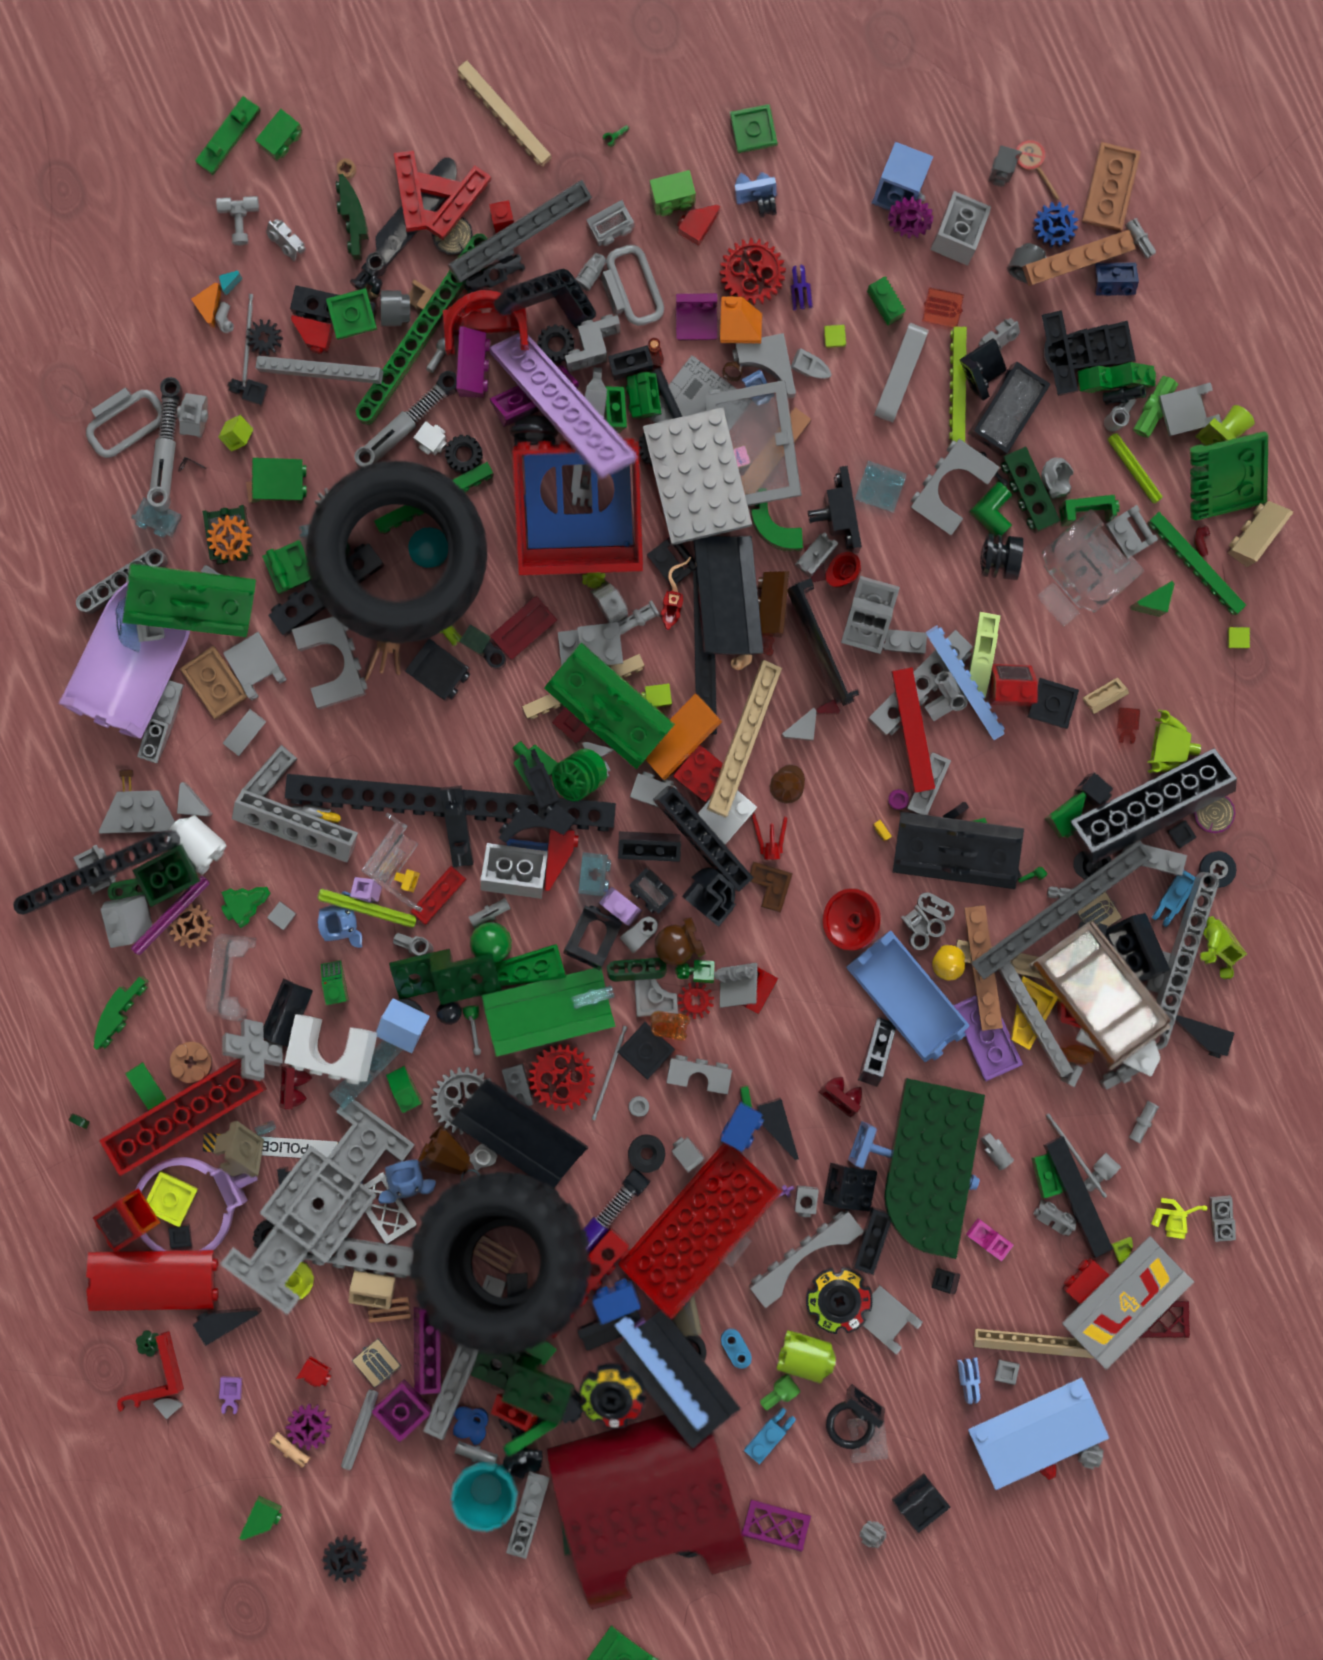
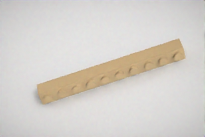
M467 60L457 68L458 76L467 82L466 85L469 89L475 91L474 94L477 98H481L484 101L485 107L492 110L493 116L500 119L502 126H506L509 129L510 135L517 138L518 144L526 148V153L534 157L533 160L537 165L540 164L543 167L552 159L551 154Z
M640 654L624 660L623 664L613 665L610 668L620 677L624 676L626 678L631 676V673L634 671L636 673L642 671L645 665ZM549 694L522 707L527 718L532 720L537 718L540 713L546 714L550 712L549 709L561 707V703Z
M975 1329L973 1336L974 1347L1094 1358L1076 1338Z

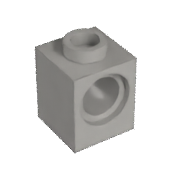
M797 1185L794 1211L798 1212V1216L811 1217V1214L816 1215L819 1191L817 1187ZM803 1197H810L812 1203L808 1207H803L800 1204Z

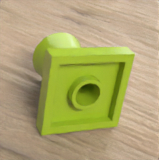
M1233 405L1221 423L1216 418H1213L1195 437L1205 446L1239 438L1245 431L1254 426L1255 421L1245 408Z

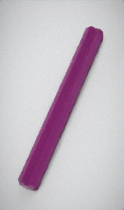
M200 876V882L188 888L134 943L131 949L135 954L141 955L210 884L204 876Z

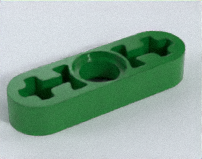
M543 1420L503 1445L502 1448L506 1455L510 1456L558 1425L548 1420Z

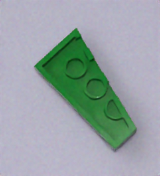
M557 944L495 963L501 986L566 978Z

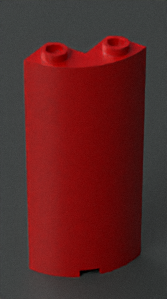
M213 1250L88 1252L86 1278H88V1288L86 1289L89 1311L214 1309V1303L219 1298V1290L215 1288L213 1280L214 1272L218 1271V1258L215 1259Z

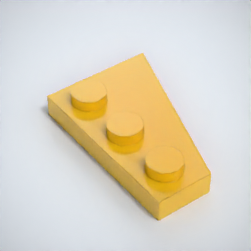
M1021 976V981L1044 1021H1046L1058 997L1055 993L1025 976ZM1016 1004L1010 1040L1030 1050L1037 1037L1018 1004Z

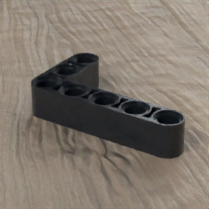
M559 269L507 287L494 300L495 309L500 314L507 315L555 298L571 324L577 329L578 326H581L582 322L593 320L596 317L595 308L574 276L567 269Z

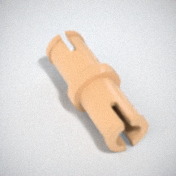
M279 1432L269 1442L284 1453L283 1456L289 1457L301 1468L310 1459L309 1456L296 1447L297 1444H292Z

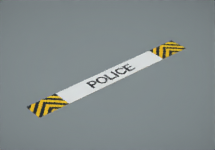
M204 1133L203 1152H214L216 1137L221 1134ZM261 1137L264 1139L262 1155L301 1158L311 1145L321 1154L328 1157L339 1143L336 1141Z

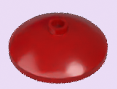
M852 888L841 890L831 897L824 909L823 928L826 936L835 946L843 950L853 951L866 947L875 939L880 928L881 915L879 907L874 898L863 890ZM857 917L860 919L858 924L856 923Z

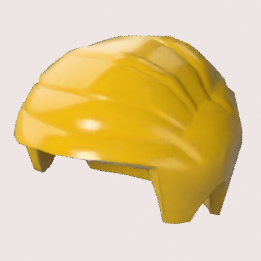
M952 945L940 947L932 960L934 973L946 981L959 978L965 970V955L963 951Z

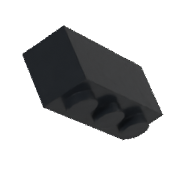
M619 831L618 859L680 862V834Z
M871 1207L852 1263L854 1269L874 1275L891 1225L887 1211Z

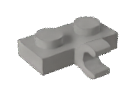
M1122 1064L1121 1068L1117 1069L1116 1072L1112 1070L1104 1074V1079L1100 1080V1083L1107 1090L1120 1082L1125 1084L1131 1081V1076L1140 1071Z

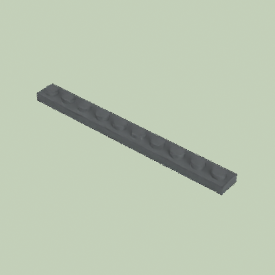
M1139 840L971 964L982 979L985 980L1152 858L1151 854Z

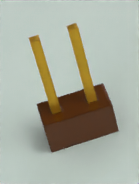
M120 770L119 774L123 781V792H125L124 777H129V791H131L133 770Z

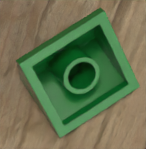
M1172 580L1131 605L1130 609L1157 617L1166 614L1175 583Z

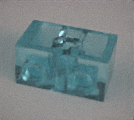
M583 852L579 894L604 896V892H608L609 880H605L606 872H610L611 860L607 859L608 855ZM594 868L598 869V873H601V877H597L596 881L593 880L592 876H589V873L593 872Z

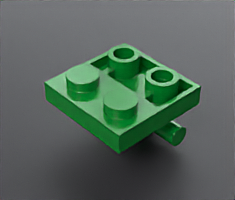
M300 540L275 551L270 549L266 551L267 554L262 556L278 594L311 581L307 567L306 552Z

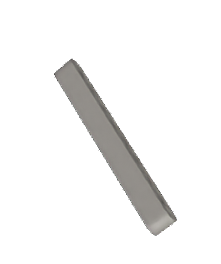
M1201 872L1195 877L1168 963L1170 970L1164 974V979L1156 999L1157 1004L1170 1019L1168 1024L1171 1028L1160 1035V1041L1156 1044L1157 1049H1163L1168 1044L1219 885L1218 877L1213 873ZM1206 876L1210 878V884L1207 887L1203 884ZM1200 896H1202L1204 898V903L1202 906L1199 907L1197 905V899ZM1196 915L1198 922L1195 926H1192L1191 918ZM1190 935L1191 943L1186 946L1184 939ZM1181 955H1184L1185 962L1183 965L1180 966L1178 964V958ZM1178 975L1179 982L1173 985L1172 978ZM1171 994L1173 1001L1167 1005L1165 999ZM1153 1012L1149 1021L1150 1028L1159 1022Z

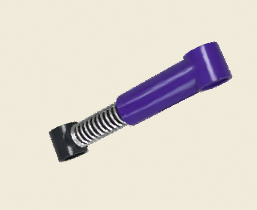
M635 1168L624 1179L621 1191L619 1190V1193H616L617 1196L611 1199L612 1202L609 1201L610 1204H607V1208L604 1207L605 1210H602L600 1216L597 1215L598 1218L593 1217L583 1228V1230H586L590 1244L588 1246V1254L609 1231L608 1225H611L610 1222L616 1219L615 1216L618 1217L620 1211H623L622 1208L628 1205L627 1202L629 1203L634 1196L638 1197L651 1182Z

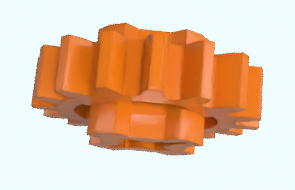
M226 515L225 521L219 517V524L212 523L211 525L214 529L208 530L212 537L207 538V541L213 543L209 548L211 550L216 549L214 553L216 556L222 553L223 560H226L227 556H229L230 560L234 561L235 555L241 559V552L248 553L246 546H252L248 539L253 538V535L247 533L251 528L249 526L243 527L245 525L244 520L238 523L237 516H234L231 520L230 516ZM233 525L238 526L242 533L235 532ZM224 527V530L218 534L219 530ZM229 533L234 536V539H231V543L226 540L229 537ZM242 542L241 546L236 550V546ZM218 543L224 544L227 551H223Z

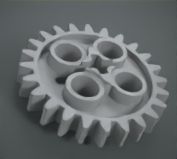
M458 1067L456 1074L451 1069L450 1077L443 1074L442 1076L445 1081H437L440 1088H433L437 1095L431 1097L437 1103H434L431 1107L438 1108L434 1116L441 1115L438 1122L440 1123L445 1120L444 1128L451 1125L453 1126L452 1132H455L458 1128L451 1123L454 1118L451 1114V1109L453 1107L461 1109L464 1105L463 1102L460 1103L459 1101L463 1098L460 1083H464L465 1097L470 1098L472 1093L468 1091V1085L476 1083L479 1087L484 1081V1072L479 1076L477 1075V1068L470 1073L469 1067H466L465 1072H462L461 1067ZM454 1086L458 1089L457 1097H450L447 1090L449 1087Z

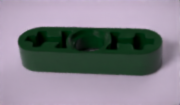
M660 958L612 961L607 965V976L614 982L660 979L667 973V965ZM634 967H641L643 969L639 973L631 971Z

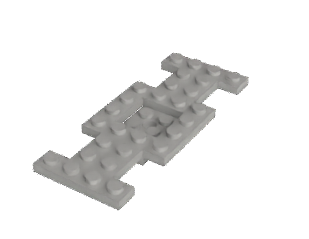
M349 1095L336 1113L350 1122L352 1126L328 1157L310 1145L260 1211V1214L276 1226L251 1259H248L233 1247L220 1264L287 1315L300 1297L284 1284L309 1251L327 1263L377 1195L364 1186L361 1181L385 1149L403 1161L415 1145ZM315 1198L324 1200L325 1205L321 1210H315L312 1207V1202Z

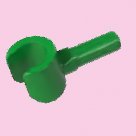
M626 125L613 134L605 133L603 140L612 137V141L607 144V146L612 147L615 145L616 139L629 130V127Z
M1037 867L1030 874L1018 878V881L1022 883L1034 876L1040 881L1047 876V872L1043 867Z

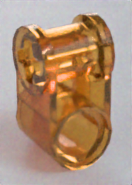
M656 1011L651 1014V1031L655 1036L681 1041L687 1038V1025L691 1022L689 1016ZM658 1022H663L662 1025H655Z

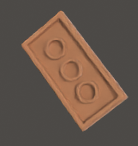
M1104 142L1100 143L1082 223L1122 231L1141 151Z

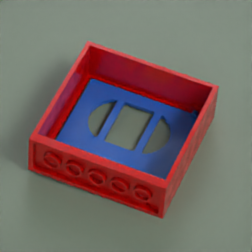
M634 438L622 439L636 454V461L632 462L635 545H633L630 464L610 473L614 483V495L607 508L601 512L599 511L598 478L591 468L593 512L565 514L562 466L587 464L567 440H561L559 444H551V441H539L538 445H530V442H518V445L514 446L513 470L519 576L643 571L638 441H634ZM522 455H524L526 495H524ZM552 467L556 468L557 513L552 512L545 505L540 492L541 481L546 472ZM525 507H527L528 549L526 546Z

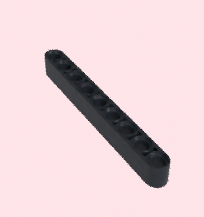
M175 830L158 832L17 897L13 903L14 910L18 914L23 915L42 909L175 848L180 843V836ZM166 835L170 838L169 845L165 842ZM148 843L152 846L151 853L147 850ZM130 851L134 854L133 861L129 857ZM112 860L116 862L115 869L112 866ZM95 868H97L99 872L98 877L94 874ZM77 876L81 879L80 885L77 883ZM60 884L63 886V893L59 890ZM42 892L46 895L45 901L42 898ZM25 900L28 902V909L25 907Z

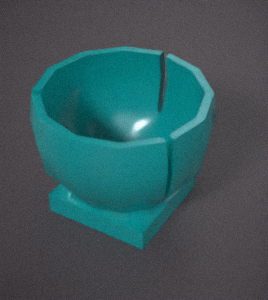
M481 1461L464 1468L452 1485L450 1501L459 1521L471 1530L488 1532L503 1526L514 1513L518 1490L512 1475L503 1468L502 1464Z

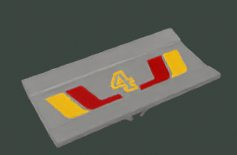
M1149 1236L1062 1324L1107 1370L1194 1281Z

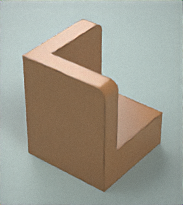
M413 280V287L408 293L410 305L422 312L434 292L418 281Z

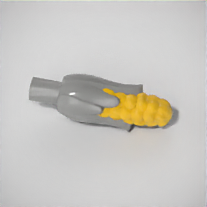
M293 805L292 807L332 823H339L341 820L340 815L331 812V809L315 805H304L303 807Z

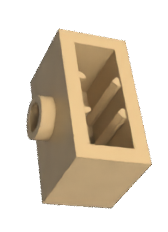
M354 1271L349 1290V1303L390 1310L395 1290V1277L373 1274L366 1271Z

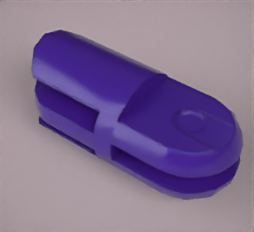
M795 265L792 268L794 284L790 286L793 311L797 310L795 291L799 292L801 310L805 309L804 290H807L809 309L813 308L811 284L806 281L804 265H800L802 283L798 282L797 266Z

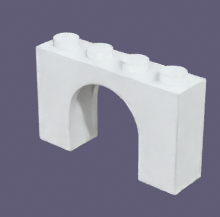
M295 1014L285 1059L286 1064L292 1065V1068H295V1070L303 1071L304 1068L310 1069V1073L315 1075L326 1073L328 1078L340 1080L341 1077L346 1078V1082L359 1085V1081H367L377 1032L350 1028L343 1056L337 1062L330 1064L321 1057L318 1051V1038L323 1019Z

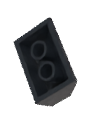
M1146 913L1130 916L1107 928L1105 937L1141 983L1170 970ZM1117 967L1123 984L1126 986L1128 980Z

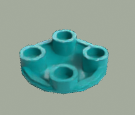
M432 527L416 531L408 544L412 560L417 565L425 568L441 565L449 551L445 535L440 530Z

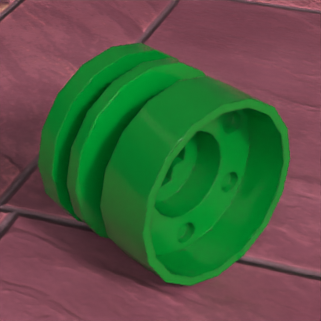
M587 748L579 749L569 757H566L557 763L552 771V781L555 789L562 797L570 801L583 799L591 792L600 788L607 779L605 762L599 754Z

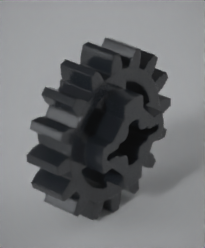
M345 1535L343 1540L336 1537L335 1543L329 1542V1548H325L323 1552L327 1556L322 1558V1562H327L323 1569L330 1570L329 1577L334 1574L336 1582L339 1578H342L343 1583H346L347 1578L354 1581L355 1574L358 1577L362 1575L361 1570H365L367 1566L363 1562L368 1560V1556H363L367 1549L360 1548L361 1541L356 1544L354 1536L350 1541L347 1535ZM346 1546L344 1549H337L338 1547ZM353 1549L356 1551L358 1557L355 1556ZM348 1552L347 1561L344 1563V1566H342L343 1557ZM332 1561L336 1563L337 1569L333 1565ZM349 1568L354 1569L349 1572H344V1570H347Z

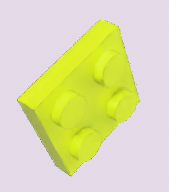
M160 1171L148 1195L147 1202L157 1217L180 1227L198 1188Z

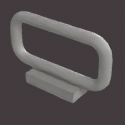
M627 245L611 251L606 260L608 270L602 273L600 279L614 315L622 314L624 311L628 321L637 326L659 320L664 313V303L643 250L635 245ZM629 253L637 256L656 305L655 313L640 318L633 314L614 263L617 257Z
M127 388L122 389L91 410L97 418L91 421L86 428L88 442L99 456L104 458L116 456L160 427L162 403L149 390H139L131 394ZM141 398L149 399L158 413L157 418L109 450L104 449L94 435L95 429Z

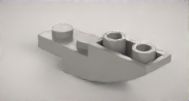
M171 680L168 681L146 727L137 755L138 758L158 763L180 706L179 701L184 688L183 684Z
M529 1472L507 1548V1554L524 1559L527 1558L550 1477Z

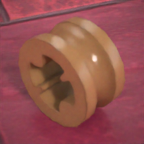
M342 159L337 164V171L339 174H343L346 179H350L356 174V166L350 159ZM347 164L349 167H352V169H349L350 172L347 174L344 171H341V168H344L343 165Z

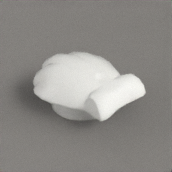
M480 1144L469 1155L476 1171L481 1167L493 1165L497 1158L496 1153L483 1144Z

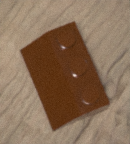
M789 571L763 572V577L758 579V589H761V598L758 597L762 636L782 638Z

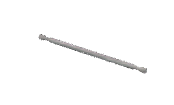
M249 294L250 301L248 305L246 335H250L248 328H251L253 294ZM247 338L245 342L243 386L246 385L249 356V346L247 343L250 342V339Z
M623 1026L622 1034L619 1037L592 1120H596L597 1112L601 1106L618 1056L617 1051L621 1047L627 1026Z
M1047 1114V1118L1052 1122L1058 1134L1064 1136L1068 1148L1096 1188L1101 1192L1103 1198L1107 1197L1064 1133L1054 1122L1052 1116Z

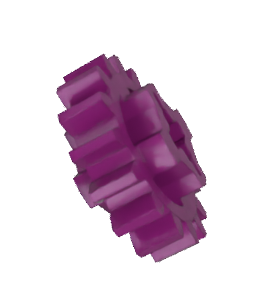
M903 197L902 202L897 200L895 206H891L888 220H890L889 226H894V232L900 231L901 237L907 234L908 238H911V235L919 238V233L925 235L926 230L931 229L933 210L928 209V203L921 204L922 199L914 201V197H911L907 201Z
M308 1403L307 1408L300 1405L299 1411L296 1409L292 1411L293 1416H289L287 1419L291 1424L286 1426V1429L291 1430L287 1436L294 1437L292 1444L299 1442L300 1449L303 1445H306L307 1450H310L312 1445L317 1449L319 1442L322 1444L326 1442L324 1437L330 1436L331 1433L327 1430L332 1428V1424H327L331 1417L324 1416L325 1409L320 1412L318 1404L315 1408H312L311 1403ZM305 1414L303 1421L296 1422L298 1417ZM314 1415H316L321 1421H318L314 1417ZM308 1420H309L310 1426L313 1427V1428L311 1429V1431H310V1434H309L308 1427H305V1425L308 1423ZM322 1431L319 1437L313 1439L316 1432Z

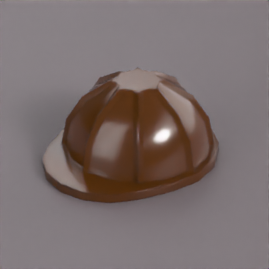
M786 765L777 771L770 782L772 796L777 801L785 804L797 801L804 791L805 777L803 771L795 765Z

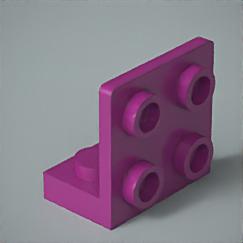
M717 293L676 294L677 340L717 339Z

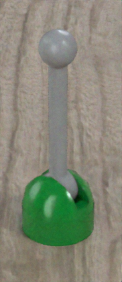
M479 1005L466 1006L462 1009L464 1017L471 1021L474 1041L473 1053L480 1055L481 1049L478 1046L475 1020L480 1012Z

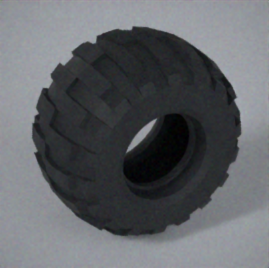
M481 1173L468 1177L457 1185L450 1186L440 1194L439 1199L433 1205H429L421 1217L420 1221H422L418 1233H414L410 1247L413 1250L412 1264H409L410 1280L414 1279L417 1291L414 1296L420 1309H424L430 1317L429 1323L440 1334L444 1333L450 1337L454 1344L467 1350L480 1351L482 1354H514L534 1348L548 1341L549 1338L560 1332L571 1321L572 1315L581 1306L586 1294L587 1279L591 1274V1261H589L588 1246L590 1244L586 1230H583L578 1220L579 1215L572 1205L560 1196L557 1190L546 1183L533 1179V1177L519 1173ZM501 1226H512L526 1232L534 1240L540 1253V1270L535 1282L524 1293L510 1298L494 1296L484 1290L477 1282L472 1269L473 1251L480 1238L488 1231Z

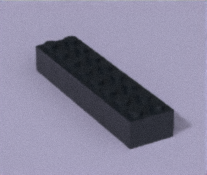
M1214 748L1072 820L1071 835L1089 861L1094 864L1235 792L1237 777Z

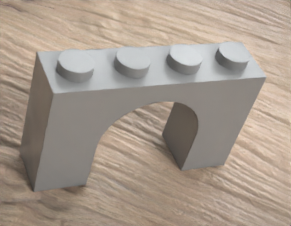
M961 439L957 442L952 441L947 448L949 452L945 459L940 458L934 467L937 469L933 476L928 475L922 484L925 486L921 493L917 491L910 501L913 503L911 506L913 509L950 535L953 534L963 518L946 507L940 500L938 485L941 478L949 471L963 469L988 485L1000 468Z
M335 617L292 629L298 650L304 651L319 645L330 644L338 647L344 656V669L337 679L310 688L316 707L319 710L366 695L365 689H368L365 678L360 677L359 670L362 669L358 657L354 658L352 652L355 650L352 638L348 639L346 631L349 629Z

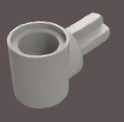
M1129 400L1128 403L1121 402L1119 406H1115L1104 419L1105 428L1110 432H1116L1127 425L1130 417L1129 411L1136 400ZM1114 417L1118 419L1119 424L1115 421Z
M397 933L394 936L393 943L395 945L408 949L409 953L415 956L434 951L433 945L423 937L415 936L411 938L401 933ZM421 944H426V949L423 952L419 953V946Z
M1105 1153L1093 1165L1095 1171L1092 1175L1100 1184L1104 1179L1110 1180L1121 1166ZM1089 1177L1084 1181L1088 1191L1092 1192L1096 1188Z

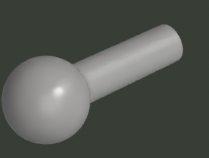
M445 338L438 340L436 345L437 351L426 368L431 373L434 372L442 357L446 354Z

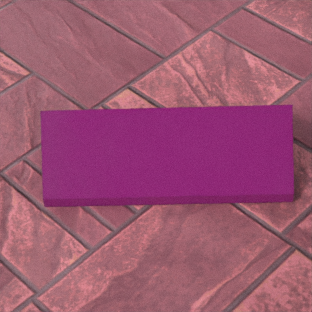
M563 365L558 366V369L578 390L579 383ZM519 385L490 398V402L503 427L540 411Z

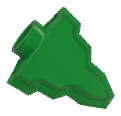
M255 887L249 891L244 888L238 890L230 888L221 892L225 901L221 908L229 921L234 919L241 929L250 923V918L256 914L257 907L265 903L271 892L268 887Z

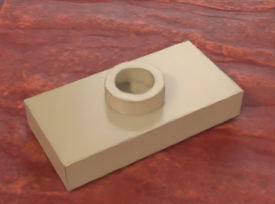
M1116 678L1082 699L1084 704L1095 714L1128 695L1129 692L1126 686Z

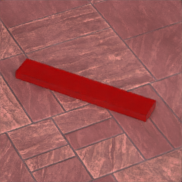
M913 667L891 671L914 793L935 789V783Z

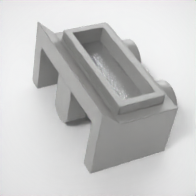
M623 200L586 219L587 227L599 247L603 244L607 246L615 241L614 238L619 235L625 236L632 232V228H634V221L626 209Z

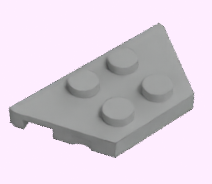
M158 790L117 792L99 829V834L162 832L169 830L175 823V820L161 792Z

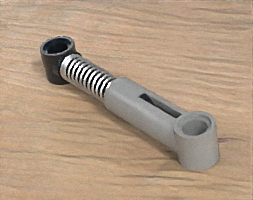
M452 371L441 373L433 389H430L431 392L428 391L425 397L422 396V399H419L420 401H417V404L414 403V406H411L412 409L409 408V411H402L364 447L357 449L354 457L358 466L361 468L377 463L416 427L415 422H418L421 416L424 417L423 414L426 415L429 409L432 410L431 407H434V404L437 405L440 399L443 400L446 396L457 393V375ZM453 379L455 382L453 386L445 387V380ZM364 454L371 455V459L367 463L361 462V457Z
M173 377L165 378L160 384L163 404L161 409L162 416H160L159 437L155 440L150 490L147 494L149 504L158 512L167 510L171 504L170 489L176 442L173 441V436H175L173 434L175 430L173 429H175L174 426L176 425L174 423L177 418L175 416L177 415L176 408H178V402L183 397V389L179 381ZM170 387L177 388L174 393H167ZM157 496H164L163 501L160 503H155L154 499Z

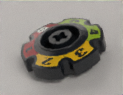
M830 1267L824 1269L812 1279L815 1287L814 1289L807 1290L806 1306L809 1315L815 1314L817 1316L815 1324L819 1328L832 1334H837V1331L841 1328L846 1333H851L866 1322L863 1314L866 1311L870 1312L872 1310L873 1298L870 1287L861 1285L864 1280L861 1274L848 1267H841L839 1272H835ZM842 1296L844 1302H840L837 1305L834 1298Z
M601 1364L595 1373L589 1371L582 1380L579 1389V1396L583 1397L580 1407L588 1419L594 1423L601 1421L605 1428L618 1429L626 1427L628 1420L636 1421L643 1412L646 1402V1396L642 1395L645 1390L644 1383L633 1370L624 1371L620 1364Z

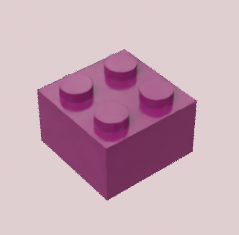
M403 1379L373 1408L372 1413L401 1442L431 1413L432 1408Z

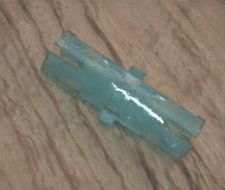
M609 985L597 990L590 989L587 993L572 996V1002H576L572 1003L574 1009L589 1004L597 1005L600 1001L614 998V993L611 992L613 991L612 986Z

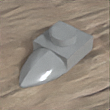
M801 348L797 350L791 369L806 377L828 378L832 376L828 366L821 359Z

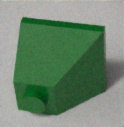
M1084 792L1075 794L1044 818L1059 838L1071 836V821L1082 814L1086 797Z

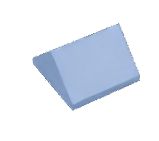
M392 998L381 1017L376 1030L377 1037L407 1052L413 1053L430 1016Z

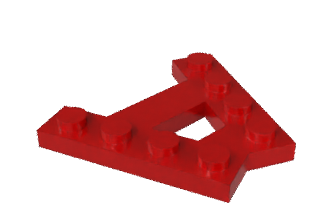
M414 151L393 153L406 232L427 229L444 240L491 181V176L475 165L462 182L417 172ZM421 192L448 199L438 212L425 210L423 208Z

